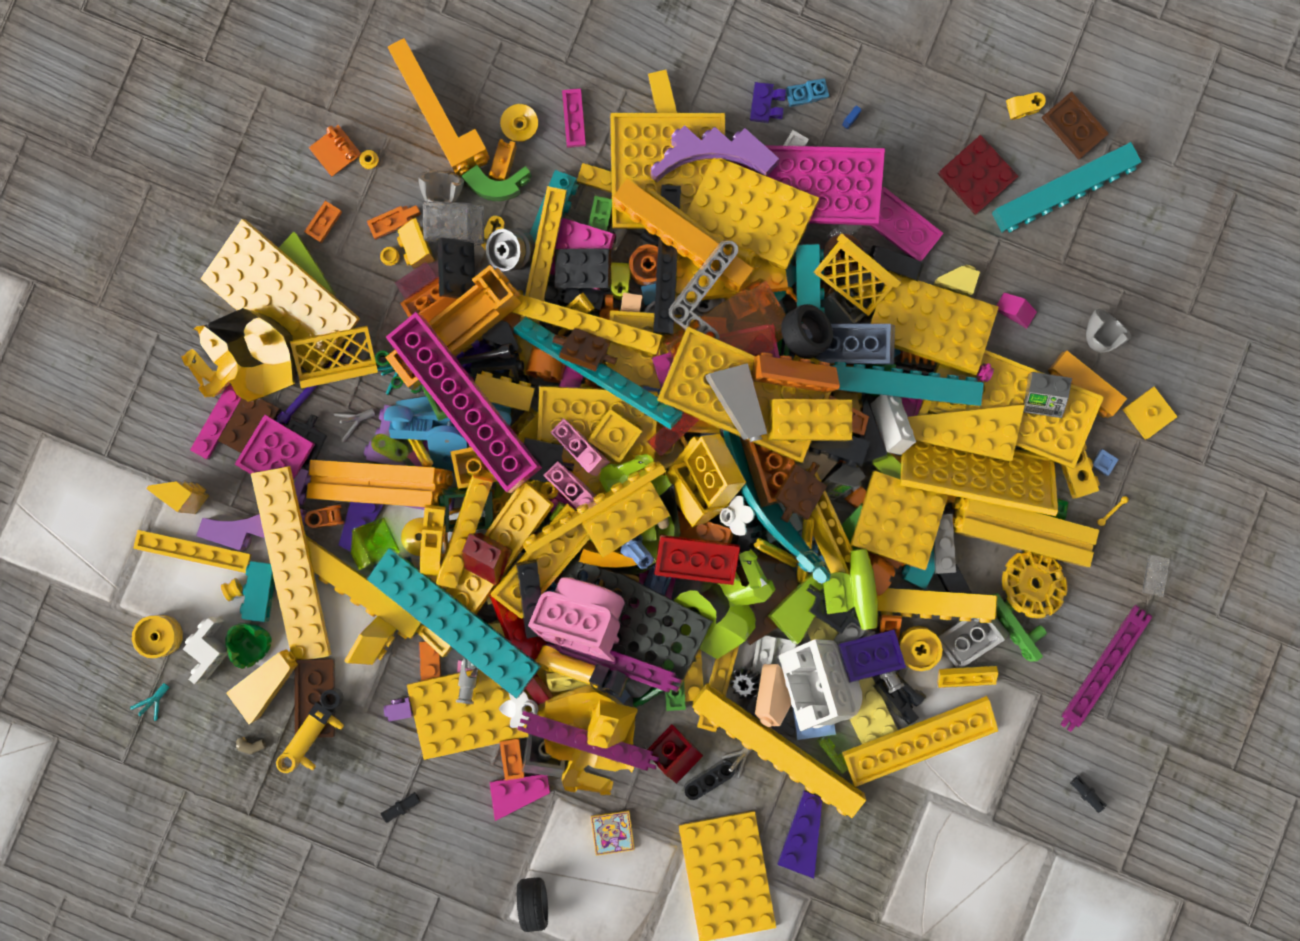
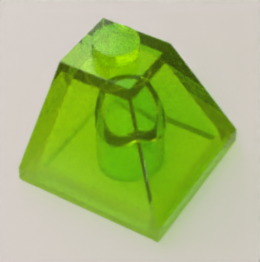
M384 517L352 530L351 555L358 570L378 563L389 548H392L397 553L400 552Z

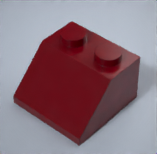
M470 533L462 550L464 567L466 570L497 586L513 550L482 533Z
M673 724L647 749L653 752L652 756L659 758L658 762H653L676 784L703 757V754Z

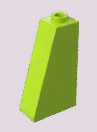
M293 231L279 249L335 296L336 293L304 242Z
M813 572L768 615L793 644L801 642L815 617L808 612L814 603L815 596L806 591V589L812 584L821 590L823 583L821 584L813 578Z

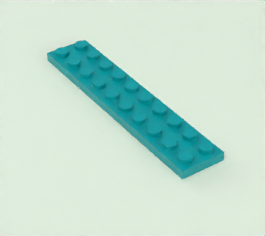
M392 548L386 551L367 578L369 582L516 699L520 697L541 668V665L437 585L432 579L421 574L418 568Z

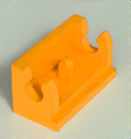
M499 139L488 178L495 181L508 179L517 150L515 142L510 141L506 143L503 139Z

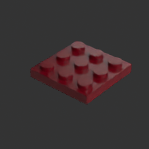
M981 135L937 173L975 215L1018 178L1014 170Z

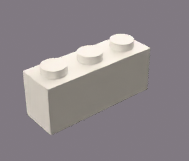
M880 395L870 405L887 452L901 455L916 442L913 430L909 424L901 398Z

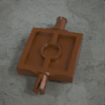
M574 328L566 339L555 334L552 341L563 346L559 358L596 371L603 362L615 366L618 359L607 354L611 343L610 340Z
M812 462L808 471L802 469L797 464L793 465L774 497L786 508L780 518L784 522L788 523L792 514H797L804 520H808L827 487L815 476L820 467L818 463Z

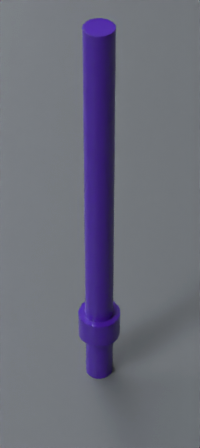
M347 347L345 350L349 352L351 348ZM339 350V352L333 357L334 359H336V357H337L338 354L340 353V350ZM343 353L338 361L340 362L346 354ZM330 360L324 368H329L333 362ZM318 385L306 387L286 411H282L277 416V422L282 425L284 423L287 424L291 420V415Z

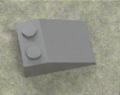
M972 618L971 622L958 621L938 636L942 649L956 668H963L1007 638L1009 633L998 618L992 619V623L979 622L980 618Z

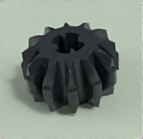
M742 666L740 670L736 669L734 675L730 677L732 683L729 687L735 688L733 694L739 693V699H742L744 696L747 700L751 699L752 696L756 697L761 679L757 678L759 672L753 673V667H749L748 670L745 666Z

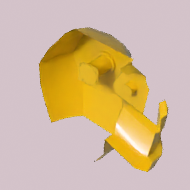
M588 684L546 700L544 717L588 731V726L600 699L621 705L624 704L615 696L607 692L595 690ZM635 718L625 740L622 741L633 745ZM544 739L546 753L555 759L569 761L562 773V784L565 791L575 793L578 789L598 792L600 795H611L610 791L613 781L586 773L584 768L588 765L593 768L615 772L621 769H629L633 772L634 767Z

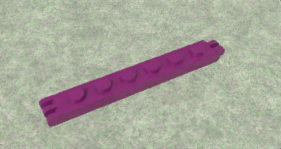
M1134 605L1062 713L1064 719L1060 725L1066 727L1070 722L1067 727L1068 731L1071 732L1075 726H1081L1152 619V615L1149 613L1143 619L1146 613L1143 609L1136 614L1140 608L1139 606Z
M546 643V646H550L562 654L595 666L596 664L610 668V670H616L625 674L630 679L666 692H670L671 689L678 691L679 687L673 685V681L680 684L682 679L675 677V672L612 649L610 654L615 658L614 662L557 644Z
M526 711L522 713L523 716L529 717V720L520 719V723L527 726L526 728L518 726V731L648 771V768L656 770L657 766L650 764V760L658 762L659 758L652 756V751L624 742L615 744L607 749L589 745L588 731Z

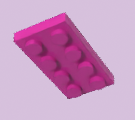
M882 188L879 226H869L910 258L922 261L943 235V232L888 189Z

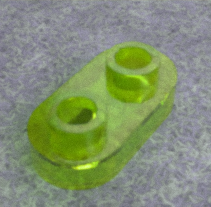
M377 434L372 438L371 446L374 451L396 462H403L408 458L409 449L405 444L385 434ZM382 440L385 441L384 447L379 446V442ZM398 449L403 451L401 456L396 455Z

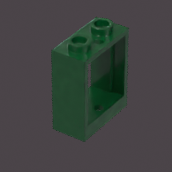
M458 487L442 489V496H439V506L445 507L444 529L446 533L453 532L457 519L449 520V498L465 497L468 488L459 490ZM491 488L476 530L489 529L493 523Z

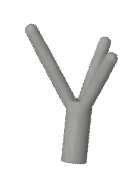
M373 409L359 414H334L336 417H346V419L340 420L341 424L355 421L342 438V442L347 440L360 421L375 416Z
M744 747L741 751L722 755L721 758L726 759L740 755L729 769L732 772L740 763L737 778H740L746 757L753 749L749 750Z

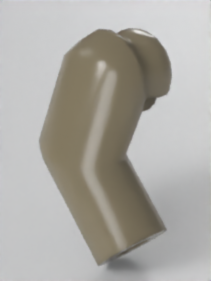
M244 737L236 740L238 751L247 754H253L266 748L263 739L252 744L247 742Z

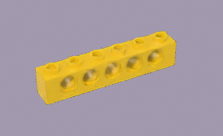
M1086 443L1074 469L1060 464L1072 499L1099 491L1100 483L1097 476L1093 474L1092 460L1087 457L1085 451L1087 450ZM1079 471H1082L1085 475L1083 481L1078 479Z

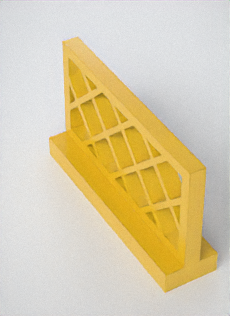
M841 233L837 238L839 242L815 269L814 273L869 316L893 287L897 288L901 282ZM840 249L845 251V259L836 260L838 251ZM857 261L858 270L849 271V263ZM845 263V272L836 274V265ZM826 266H832L831 275L824 276L821 272ZM871 272V281L862 282V273ZM858 274V283L849 284V276ZM845 276L846 285L837 286L836 278ZM884 283L886 287L881 292H876L875 284ZM871 285L872 293L863 295V286ZM859 287V295L851 297L850 288ZM872 297V303L868 308L863 307V299Z
M368 326L290 341L301 388L378 373ZM365 332L366 339L362 344L353 339L356 333ZM343 336L348 339L343 348L334 343L337 337ZM323 340L328 343L324 352L314 347L318 341ZM350 342L359 346L355 355L345 350ZM304 344L309 349L303 356L296 351V345ZM331 346L340 350L336 359L326 354ZM364 349L370 353L371 359L361 360L357 356ZM312 350L321 354L316 363L307 358ZM343 353L352 357L348 364H342L338 361ZM323 357L333 362L329 368H323L319 365ZM304 361L314 366L310 372L302 373L301 365Z

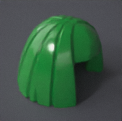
M238 623L231 626L225 638L226 651L230 661L235 667L241 669L249 668L255 665L256 662L258 663L259 660H262L266 655L265 653H268L271 647L270 643H272L271 636L267 630L248 623Z

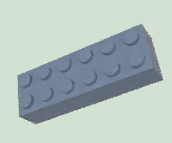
M802 324L804 333L813 341L810 330L805 324ZM831 324L833 340L830 347L825 352L814 357L830 364L845 362L847 364L894 365L895 325ZM778 329V332H777V339H776L777 345H778V338H779V331H780V329ZM783 339V343H782L781 356H784V349H785L784 339ZM790 350L789 357H792L793 360L795 354Z

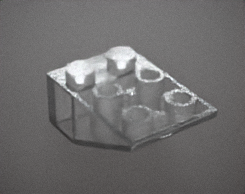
M424 201V240L437 242V239L443 237L474 243V247L484 244L483 206L471 203Z

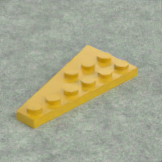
M1025 405L920 415L907 418L916 441L1012 462Z

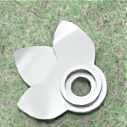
M735 496L729 506L721 511L720 520L726 526H730L732 533L741 536L746 534V524L753 520L755 512L751 507L744 506L743 496Z
M524 691L517 699L509 693L511 700H507L499 707L501 713L511 717L510 727L512 728L525 725L520 723V719H529V717L522 715L523 711H526V706L532 707V711L529 713L537 714L538 705L534 700L528 699Z

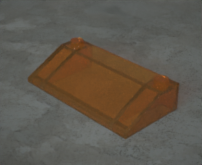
M759 278L700 318L718 332L720 341L756 356L783 338L781 325L786 314L767 281ZM694 320L689 324V327L696 329L698 321ZM684 328L662 341L673 360L685 333ZM712 332L706 333V335L714 337Z

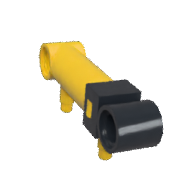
M544 645L536 659V662L541 665L540 669L546 672L553 671L589 684L593 689L604 693L607 692L615 697L622 696L629 681V677L619 671L610 670V668L600 664L595 666L564 655L550 646Z
M331 688L324 691L320 701L314 704L302 726L282 755L277 758L276 766L280 772L289 773L295 770L300 763L306 768L315 769L316 765L306 758L305 754L324 726L330 723L340 730L344 727V724L333 716L336 712L333 708L340 706L344 699L340 689ZM329 694L335 695L336 702L334 704L329 702ZM285 757H288V758L291 759V761H292V766H291V767H288V766L285 764V762H284Z

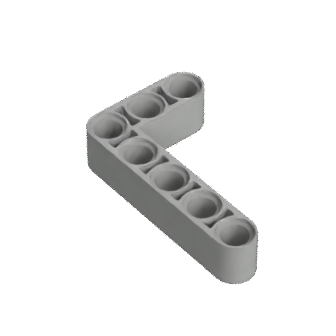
M725 240L719 243L670 306L669 316L685 330L689 327L690 321L696 319L698 327L695 330L704 334L712 332L713 338L719 340L718 332L692 311L737 255L738 246L735 242ZM726 244H730L732 247V252L729 255H725L723 252ZM713 260H718L720 263V267L716 271L711 269ZM705 275L708 282L705 286L701 287L698 281L701 276ZM690 291L695 293L693 302H688L686 299V295ZM677 307L683 309V315L679 318L674 316V310Z

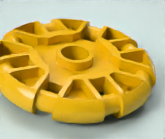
M1026 551L1024 553L1018 552L1012 556L1005 565L1007 567L1006 570L1002 573V589L1007 594L1008 598L1006 599L1017 612H1023L1026 617L1045 618L1046 615H1052L1057 612L1064 603V596H1067V579L1063 576L1061 565L1053 558ZM1025 560L1029 561L1030 565L1027 566ZM1014 570L1019 572L1017 576L1013 574ZM1054 573L1057 580L1053 581L1050 574ZM1033 578L1038 580V588L1032 585ZM1013 587H1015L1018 594L1015 595ZM1026 601L1031 602L1029 607L1025 605ZM1043 601H1045V604H1046L1045 607H1043V605H1042V602H1043Z

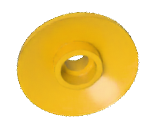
M515 104L503 112L500 125L507 138L512 141L523 142L533 137L536 133L538 118L534 110L529 106ZM522 122L523 126L518 128L516 126L517 123Z
M424 518L412 519L404 526L401 533V541L404 548L415 556H420L421 540L418 541L416 535L418 533L422 534Z

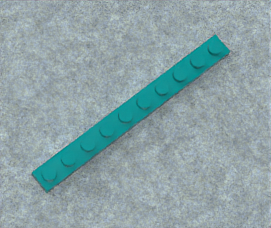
M525 317L514 327L516 335L670 430L682 418L683 412L657 401V396L603 363L599 365L596 371L559 358L563 346L552 342L555 334L531 319Z

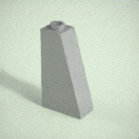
M748 363L706 375L708 383L743 440L750 439V442L762 439L761 435L767 434Z

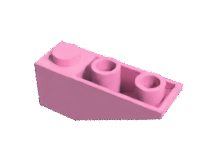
M563 418L550 432L588 473L597 476L601 472V468L610 463L566 419Z
M558 461L544 474L576 508L584 503L589 504L594 501L593 498L596 495Z

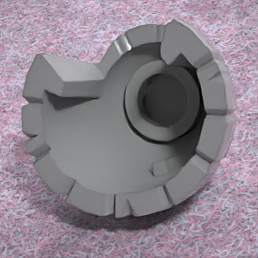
M427 171L419 175L421 193L427 205L433 210L444 211L450 208L456 202L463 189L464 179L454 173Z
M1096 309L1093 312L1086 330L1087 343L1091 349L1100 353L1108 352L1122 346L1131 339L1130 331L1111 314L1106 313L1102 309Z

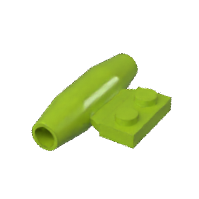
M867 549L851 550L850 575L844 572L830 573V581L823 583L827 614L847 612L855 607L861 629L877 628L878 600L872 564Z

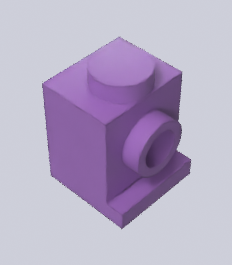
M409 697L405 698V701H403V698L391 700V704L384 705V715L388 717V721L414 716Z

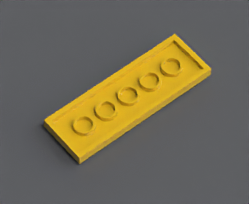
M566 504L550 524H556L563 515L572 514L576 510L569 504ZM581 523L530 555L525 552L517 563L534 559L537 561L542 595L587 543L590 537ZM515 564L491 592V596L522 619L523 613Z

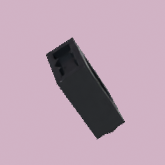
M515 353L514 358L511 359L497 357L471 363L470 370L474 382L477 374H481L482 371L512 369L515 381H512V383L519 384L520 381L529 383L528 376L524 374V362L520 360L518 353Z

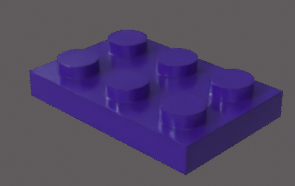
M895 630L838 645L849 683L906 668Z

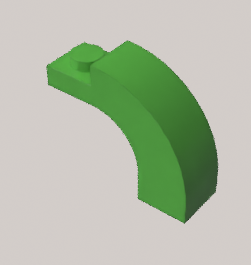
M475 165L462 175L465 183L475 194L491 201H506L519 196L521 192L518 187L525 186L532 177L526 166L503 181H495L488 178L478 165Z

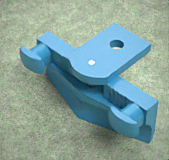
M426 396L396 401V406L388 407L384 413V420L391 421L389 427L390 438L428 441L429 456L433 461L432 468L454 472L452 457H448L451 456L450 451L469 448L468 442L449 418L438 421ZM492 403L510 426L511 408Z

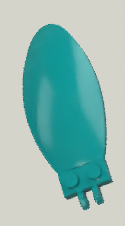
M723 430L725 444L746 481L741 491L748 505L754 510L756 517L778 542L797 557L796 559L799 561L798 565L805 572H813V578L821 584L830 581L831 574L824 567L825 563L809 548L790 520L786 523L780 519L784 513L780 505L777 503L761 508L740 437Z

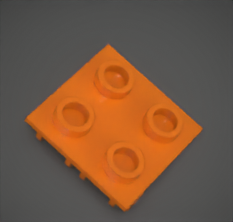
M339 125L336 127L329 126L326 129L327 134L308 147L331 177L361 155L360 151Z

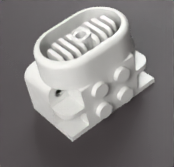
M815 639L779 655L786 680L785 684L790 694L791 705L794 708L800 731L811 727L821 728L826 725H833L857 715L862 704V690L859 681L849 683L840 650L835 641Z

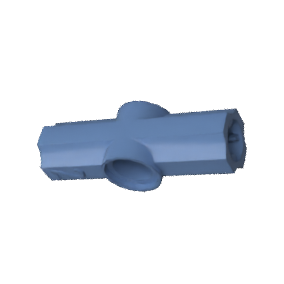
M638 535L622 545L621 553L626 557L632 558L640 569H646L653 563L654 558L643 546V537Z

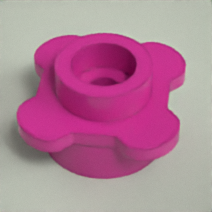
M984 363L980 365L976 376L977 381L988 382L994 372L991 364Z

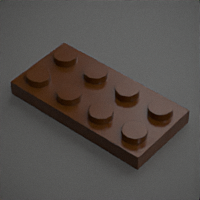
M335 659L295 660L298 664L294 669L295 734L308 717V713L314 704L320 701L322 693L335 688ZM329 694L328 700L332 704L335 703V695ZM327 723L317 738L335 737V727Z

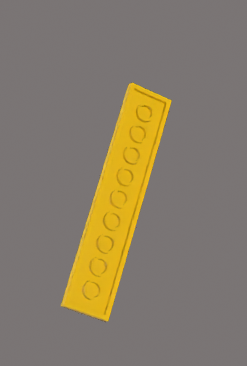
M287 466L251 473L290 652L294 655L295 660H309L330 656L331 649L291 467Z
M528 481L515 490L485 533L489 538L513 550L501 579L524 548L522 544L525 542V539L534 534L554 506L549 499ZM463 566L456 589L447 587L445 591L473 613L477 614L488 599L490 592L496 586L466 570ZM421 624L417 633L442 657H446L452 647L425 625Z

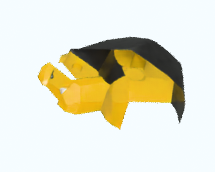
M244 308L206 325L196 326L193 329L198 331L200 343L211 360L218 366L217 371H212L193 349L181 356L184 365L189 367L200 384L198 389L204 397L217 396L231 383L236 394L249 402L295 384V360L290 341H293V336L271 317Z

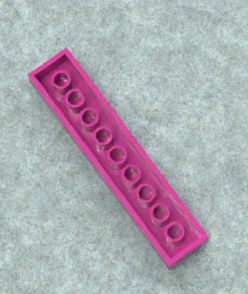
M415 312L386 336L390 344L506 492L512 493L542 469L540 464L421 314Z

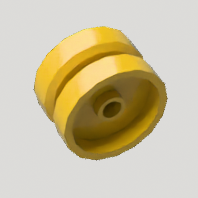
M151 615L142 618L132 631V643L135 650L147 658H160L173 654L180 647L183 640V631L179 622L168 615Z
M913 626L902 632L898 643L906 666L912 670L926 671L938 664L943 649L941 641L932 630L924 626ZM922 645V650L917 651L915 649L916 647H920Z

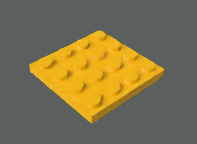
M873 471L850 546L867 549L868 552L926 570L948 496L938 492L900 485V479Z

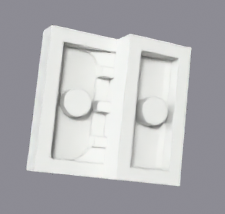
M767 635L757 640L752 666L753 673L758 671L761 674L764 664H778L782 668L779 655L797 648L799 644H793L788 639Z

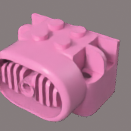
M564 577L559 580L555 592L548 591L540 596L528 626L547 642L614 662L615 658L610 654L613 644H618L619 642L617 633L620 623L618 620L625 601L620 595L604 587Z

